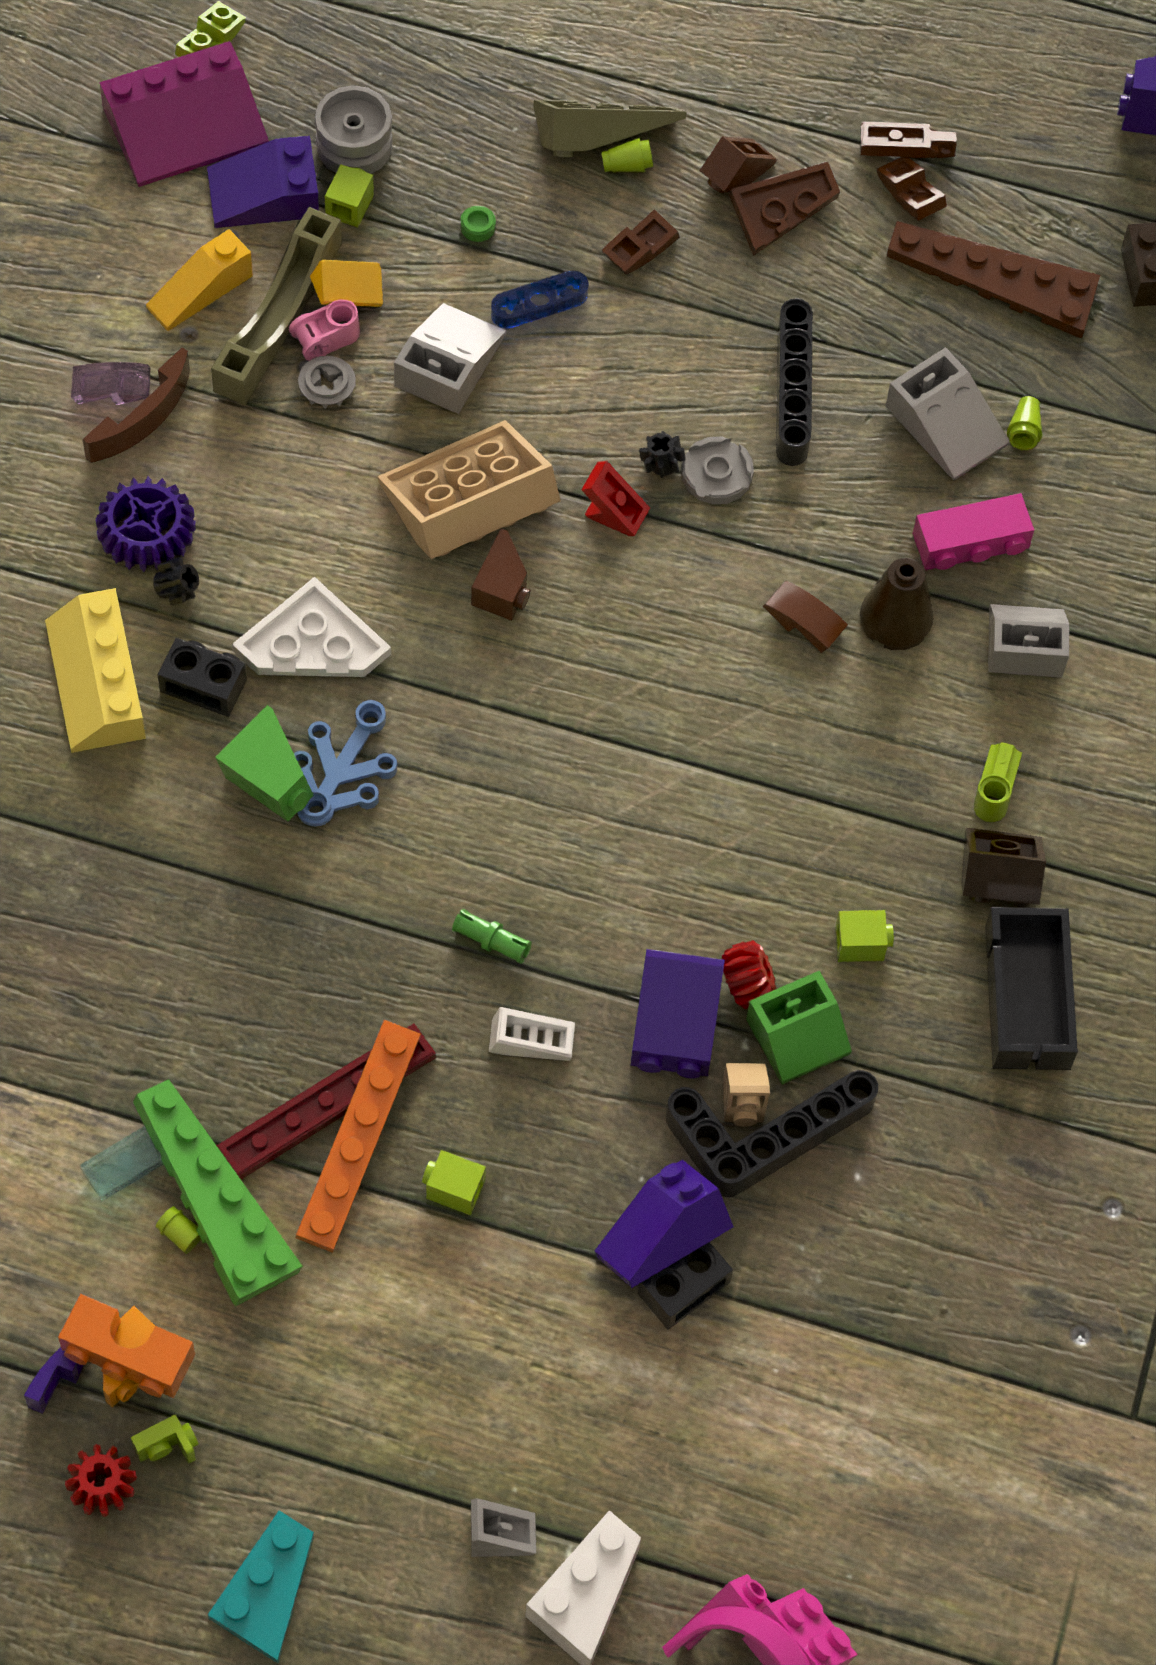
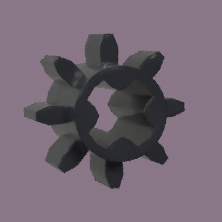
M664 431L651 437L647 436V448L639 449L640 458L644 462L646 473L648 474L653 471L655 474L660 475L661 478L673 472L678 473V461L686 460L685 450L681 447L679 436L677 435L672 438Z
M182 557L157 565L159 572L154 576L153 586L160 598H169L170 605L173 606L185 603L186 600L196 597L193 591L199 586V575L193 565H183Z

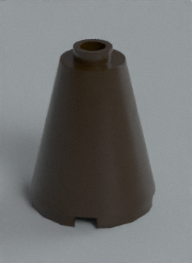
M910 558L895 560L862 602L860 609L861 626L869 639L872 641L875 639L884 644V648L890 650L910 649L919 645L931 630L934 614L925 572L921 564Z

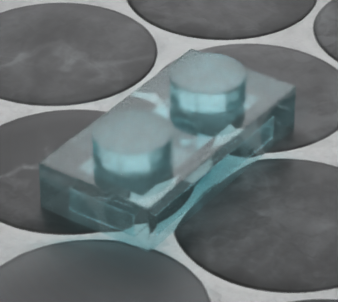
M143 1126L80 1164V1167L100 1200L104 1201L162 1166L163 1162L160 1151L155 1148L146 1127Z

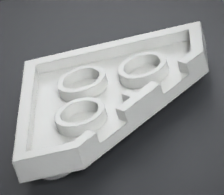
M315 577L232 644L233 652L258 675L365 677L391 655V647Z

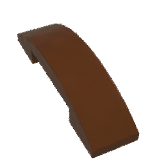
M182 347L158 369L160 386L124 420L117 424L107 416L83 439L85 457L89 462L101 461L128 450L148 437L166 420L179 402L188 381L190 367L188 351Z

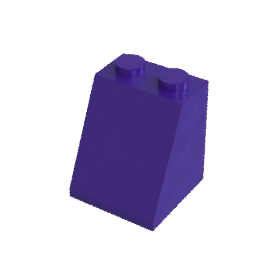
M1156 56L1136 60L1133 73H1126L1123 86V94L1125 95H1120L1117 115L1123 116L1121 127L1123 131L1156 135Z
M646 949L630 1066H637L640 1070L649 1073L665 1070L677 1072L678 1075L685 1078L708 1077L725 960Z

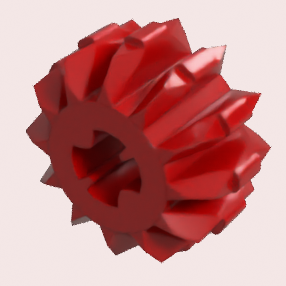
M754 940L732 945L733 947L725 950L722 955V960H725L723 969L726 978L725 982L728 984L730 994L734 996L735 1002L744 1009L749 1007L751 1000L777 989L775 985L776 979L772 971L773 967L769 963L768 956L765 955L763 947Z
M95 1444L93 1447L94 1455L91 1457L86 1452L79 1451L78 1458L82 1465L75 1463L68 1465V1473L73 1477L65 1481L66 1490L74 1492L70 1497L74 1506L84 1503L83 1510L85 1514L91 1515L96 1506H99L101 1515L107 1517L109 1515L108 1505L113 1504L116 1509L121 1511L124 1508V1503L120 1496L127 1498L134 1496V1488L129 1484L137 1480L136 1471L128 1469L131 1465V1459L128 1455L118 1458V1449L115 1446H111L107 1453L103 1455L101 1446ZM105 1474V1485L97 1487V1476Z

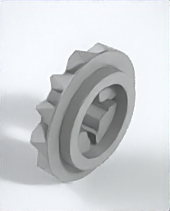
M320 356L308 361L302 367L298 376V385L301 396H305L311 405L314 403L321 404L326 409L331 404L340 406L343 400L351 398L356 386V377L352 367L346 361L334 356ZM321 374L329 382L333 381V390L328 389L325 385L321 386Z

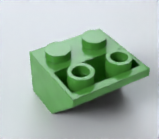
M820 971L807 975L749 1002L746 1020L782 1085L848 1056L852 1052L838 1003Z

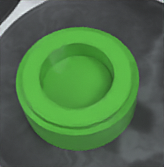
M472 206L462 213L461 232L467 239L482 242L493 236L496 219L490 209L484 206Z

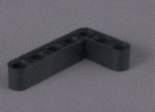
M856 1070L736 1143L702 1096L696 1090L689 1087H681L671 1093L667 1104L666 1122L701 1174L719 1188L721 1196L733 1197L868 1115L875 1104L878 1094V1082L867 1071ZM860 1089L867 1093L868 1097L858 1099L850 1091ZM680 1106H687L694 1113L689 1116H682L675 1109ZM829 1109L835 1113L836 1117L826 1119L821 1117L817 1111ZM795 1128L800 1130L804 1136L799 1139H793L785 1131ZM702 1137H709L716 1142V1145L713 1147H703L697 1140ZM757 1148H763L770 1152L771 1157L760 1159L752 1151ZM730 1168L735 1170L739 1176L734 1179H727L719 1171Z

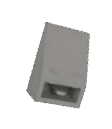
M443 303L410 335L394 362V386L459 414L507 334V330Z
M946 347L890 383L886 408L953 481L1009 445L1007 436L970 373Z

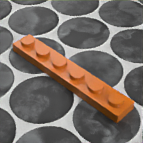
M387 1020L383 1021L296 1233V1239L333 1253L420 1039V1033Z

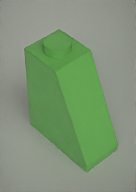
M268 705L215 757L226 779L287 822L297 812L303 810L308 801L314 796L273 709Z

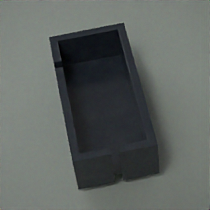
M991 907L985 925L986 954L987 958H989L987 973L992 1069L1028 1070L1030 1062H1035V1070H1071L1078 1049L1069 908Z

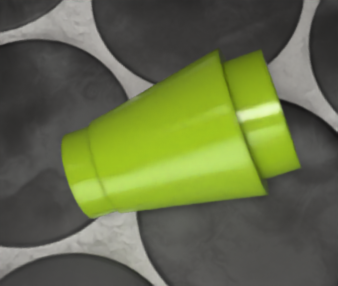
M639 137L607 151H602L605 172H646V168L654 167L649 139L640 141Z
M1025 396L1019 400L1007 428L1009 442L1017 449H1033L1042 439L1040 402L1031 396Z

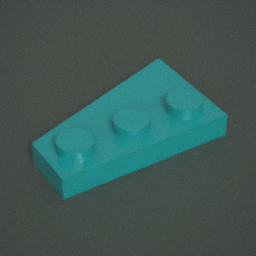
M279 1510L208 1613V1619L278 1664L287 1628L293 1614L298 1589L302 1582L313 1543L314 1532Z

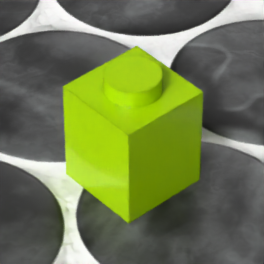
M340 164L325 194V213L340 219L342 223L358 228L374 196L373 175L363 169L351 168Z
M885 910L839 911L835 926L838 962L884 961L887 947H893L894 943L893 925L886 924Z
M441 1150L436 1162L429 1161L422 1178V1183L426 1184V1199L471 1215L486 1181V1166Z

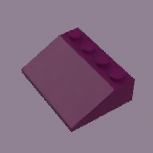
M230 41L99 82L103 110L138 187L230 158L269 142L243 67Z

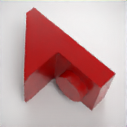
M608 461L596 463L581 489L592 501L585 516L628 536L636 535L650 510L646 502Z

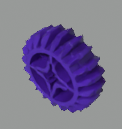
M149 476L145 479V483L138 484V481L133 477L131 486L126 487L119 482L117 487L118 493L108 491L106 496L107 502H100L99 514L95 521L98 528L97 538L102 543L106 555L112 554V559L116 564L125 561V566L128 570L135 564H139L140 570L144 573L147 565L154 564V567L158 570V564L175 559L174 555L184 557L186 552L185 546H191L193 542L192 534L195 533L196 523L193 520L195 517L194 509L189 505L188 497L186 494H179L176 484L167 488L163 478L157 484H152V479ZM129 512L130 517L123 521L124 525L117 528L120 520ZM175 520L168 533L162 536L161 532L168 527V523Z

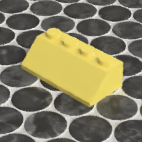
M116 588L78 595L45 620L71 753L146 739Z

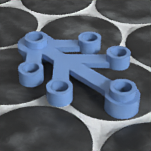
M367 700L358 705L355 712L357 727L337 759L330 741L331 729L329 725L325 722L317 721L309 726V742L317 749L325 778L320 787L317 788L311 772L313 769L311 755L305 751L294 753L297 761L304 760L308 763L301 769L314 795L308 801L305 808L297 812L298 817L303 823L309 826H322L332 819L335 811L356 805L364 809H371L378 804L379 790L372 783H363L354 791L336 795L334 793L341 784L375 775L382 779H390L395 776L397 760L389 753H382L376 759L352 765L369 736L379 732L385 726L386 712L381 703L375 700ZM373 717L377 719V722L366 723L364 720ZM316 731H323L326 733V735L322 738H317L313 736V734ZM385 762L392 765L388 770L381 769L379 766ZM365 792H370L374 797L366 800L361 795ZM313 806H319L323 809L318 813L309 811Z

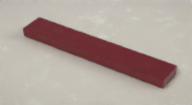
M414 1023L408 1026L407 1029L418 1032L421 1035L404 1078L436 1059V1052ZM371 1050L216 1145L239 1178L242 1180L343 1117L349 1107Z

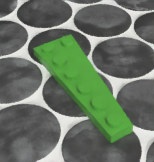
M168 1079L138 1093L133 1104L155 1148L160 1152L161 1160L169 1176L175 1178L182 1192L180 1198L186 1210H191L198 1224L196 1230L202 1242H207L215 1258L213 1265L232 1303L237 1306L297 1275L303 1267L170 1080Z

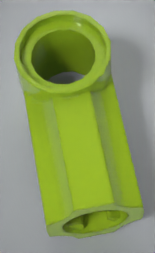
M1001 742L1000 744L990 746L974 801L975 814L983 821L997 822L1004 818L1007 813L1022 757V752L1018 751L1014 745ZM992 796L997 798L998 800H991L987 797Z

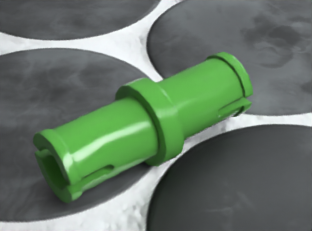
M462 909L460 915L456 916L452 926V931L481 943L482 949L489 952L493 949L516 960L520 964L524 962V958L528 956L531 949V941L504 930L503 924L496 921L490 923L469 913L465 909Z

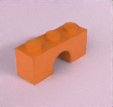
M80 1294L58 1336L61 1349L65 1351L64 1356L80 1365H86L87 1362L102 1367L101 1371L114 1380L124 1381L125 1378L135 1381L139 1383V1388L151 1396L160 1398L162 1394L174 1398L195 1356L193 1342L155 1326L149 1339L143 1345L131 1349L121 1347L114 1341V1336L121 1324L118 1309Z

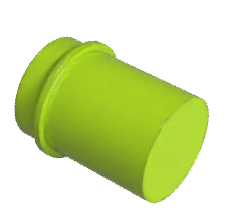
M172 1206L160 1217L155 1227L162 1236L165 1235L187 1254L201 1240L196 1230L198 1226L183 1214V1210H178L175 1206Z

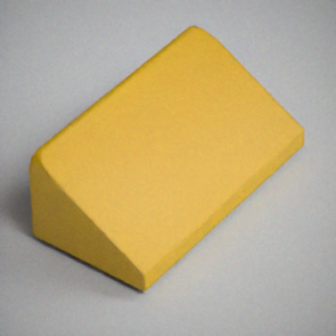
M321 260L310 275L321 304L329 305L340 299L351 301L355 306L381 307L383 304L382 273L379 263Z

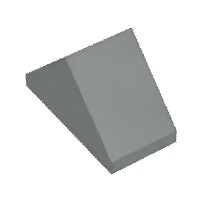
M478 1498L471 1500V1557L531 1556L536 1554L535 1513Z

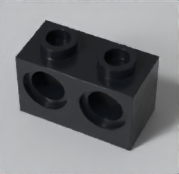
M175 638L157 674L161 693L227 717L230 716L247 681L245 663L235 655L230 653L220 654L207 649L197 641H184L179 638ZM186 665L194 667L188 671L180 670L181 667ZM218 678L228 679L225 683L213 682Z
M708 1242L639 1283L638 1295L669 1330L731 1282L733 1269L714 1246ZM693 1261H701L707 1265L708 1270L703 1273H696L688 1267V1264ZM668 1284L673 1286L678 1293L671 1297H665L659 1294L656 1288L660 1285Z

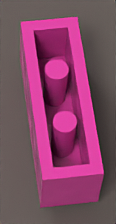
M1020 493L919 514L916 516L912 534L924 569L937 568L945 570L963 562H982L992 556L1006 553L1008 555L1019 554L1025 549H1029L1034 534V527Z

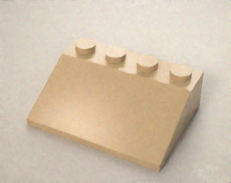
M506 420L377 476L381 487L414 541L430 559L447 555L453 549L469 542L478 541L493 531L502 527L512 526L520 519L534 513L543 512L549 506L561 502L552 464Z

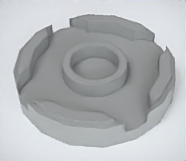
M707 437L695 442L686 453V460L682 461L681 466L682 482L688 492L698 500L710 504H728L740 499L749 490L754 473L753 460L746 448L740 444L738 446L730 442L731 439L725 437Z

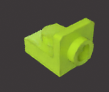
M176 1414L131 1437L133 1449L140 1462L148 1458L150 1461H156L165 1457L173 1450L172 1446L177 1443L188 1464L196 1460L193 1448L199 1445L197 1438L189 1423L181 1426Z

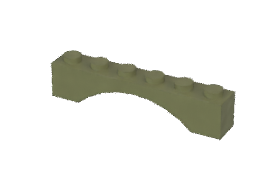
M311 207L307 209L293 232L280 269L263 302L246 326L236 336L227 341L211 367L213 392L243 405L247 404L289 334L290 324L299 317L315 290L310 278L311 273L321 260H333L342 245L340 219Z

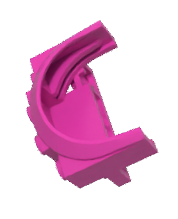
M748 1574L728 1582L662 1647L665 1655L669 1658L683 1646L688 1651L693 1649L712 1629H728L745 1635L742 1640L763 1665H847L858 1655L851 1647L850 1639L846 1633L832 1624L823 1613V1607L818 1599L807 1593L804 1588L771 1603L763 1586L751 1579Z

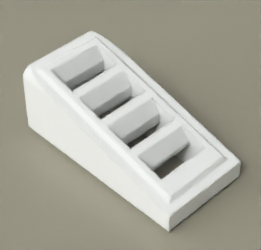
M500 1007L492 1019L489 1052L508 1056L570 1061L572 1058L575 1022ZM506 1027L512 1028L511 1037L505 1036ZM522 1029H528L527 1040L521 1039ZM538 1030L544 1031L542 1043H537ZM553 1032H560L558 1047L552 1046Z

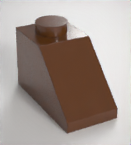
M722 136L699 171L709 178L707 181L709 186L724 194L725 192H730L733 188L751 184L774 166L778 159L754 139Z
M500 529L471 587V605L512 621L517 609L523 610L525 608L531 590L526 588L527 572L508 531Z

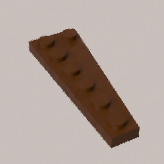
M899 221L896 222L887 252V257L929 275H935L955 286L966 285L979 291L978 295L988 300L991 297L1010 304L1009 308L1022 314L1025 310L1041 317V322L1079 338L1083 337L1100 278L1098 274Z

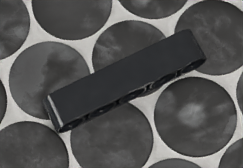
M798 298L790 299L782 305L777 337L776 454L780 462L789 466L800 465L807 459L812 430L813 312L808 302ZM790 441H794V442H797V443H799V444H791V443H789V442H790Z

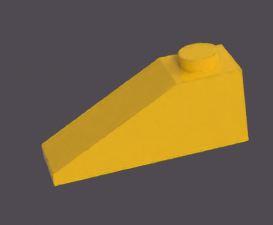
M230 229L226 230L200 247L146 304V308L167 331H170L253 277L251 251Z

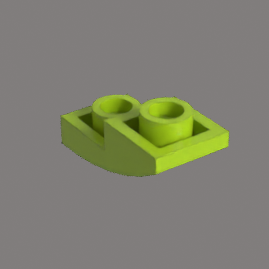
M218 1L198 17L197 28L176 44L175 55L181 57L228 41L231 42L244 25L246 17Z

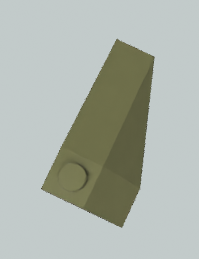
M534 100V111L541 145L552 150L553 156L573 157L574 151H588L686 119V111L675 107L629 105V109H624V106L599 103L596 104V109H593L591 105L580 104L578 101Z

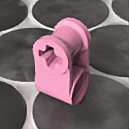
M344 299L336 300L311 313L297 317L290 324L289 332L292 337L298 338L303 347V356L306 360L310 361L316 357L326 356L337 349L354 343L360 335L358 311L353 302ZM342 321H346V322H347V323H344V324H338L339 322H342Z

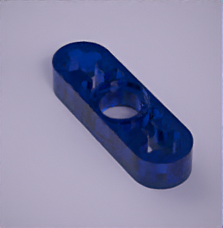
M566 271L499 293L491 302V319L497 326L508 329L580 306L588 298V279L581 272ZM572 285L574 289H578V292L573 293L571 289H567V286ZM535 294H544L550 300L545 305H536L531 302L530 298ZM521 300L524 301V308H525V310L523 309V303L520 304V301H521ZM507 307L508 310H513V313L507 314V312L505 310H501V308Z

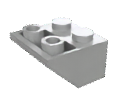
M990 604L988 672L1062 678L1069 658V622L1064 609Z

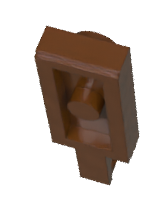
M865 121L861 123L860 155L909 158L955 157L957 146L956 132L930 129V124Z

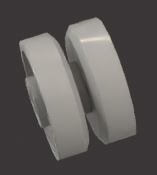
M354 85L337 88L325 95L318 104L315 114L316 148L322 163L327 169L335 173L340 164L351 168L363 169L369 174L381 169L389 160L393 146L391 133L392 115L386 100L381 94L369 88Z

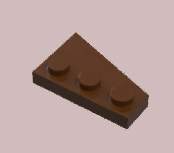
M824 162L733 188L730 191L729 197L754 256L839 197L840 190L829 163Z

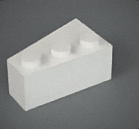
M608 1511L526 1604L525 1617L580 1665H592L603 1635L606 1632L610 1618L638 1554L641 1537L611 1511Z

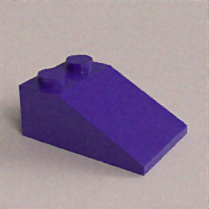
M310 136L274 139L207 167L215 228L301 220L309 207L319 211L318 189Z
M680 1160L677 1163L665 1166L660 1173L648 1179L595 1249V1254L598 1259L633 1288L732 1229L734 1226L719 1188L684 1160Z

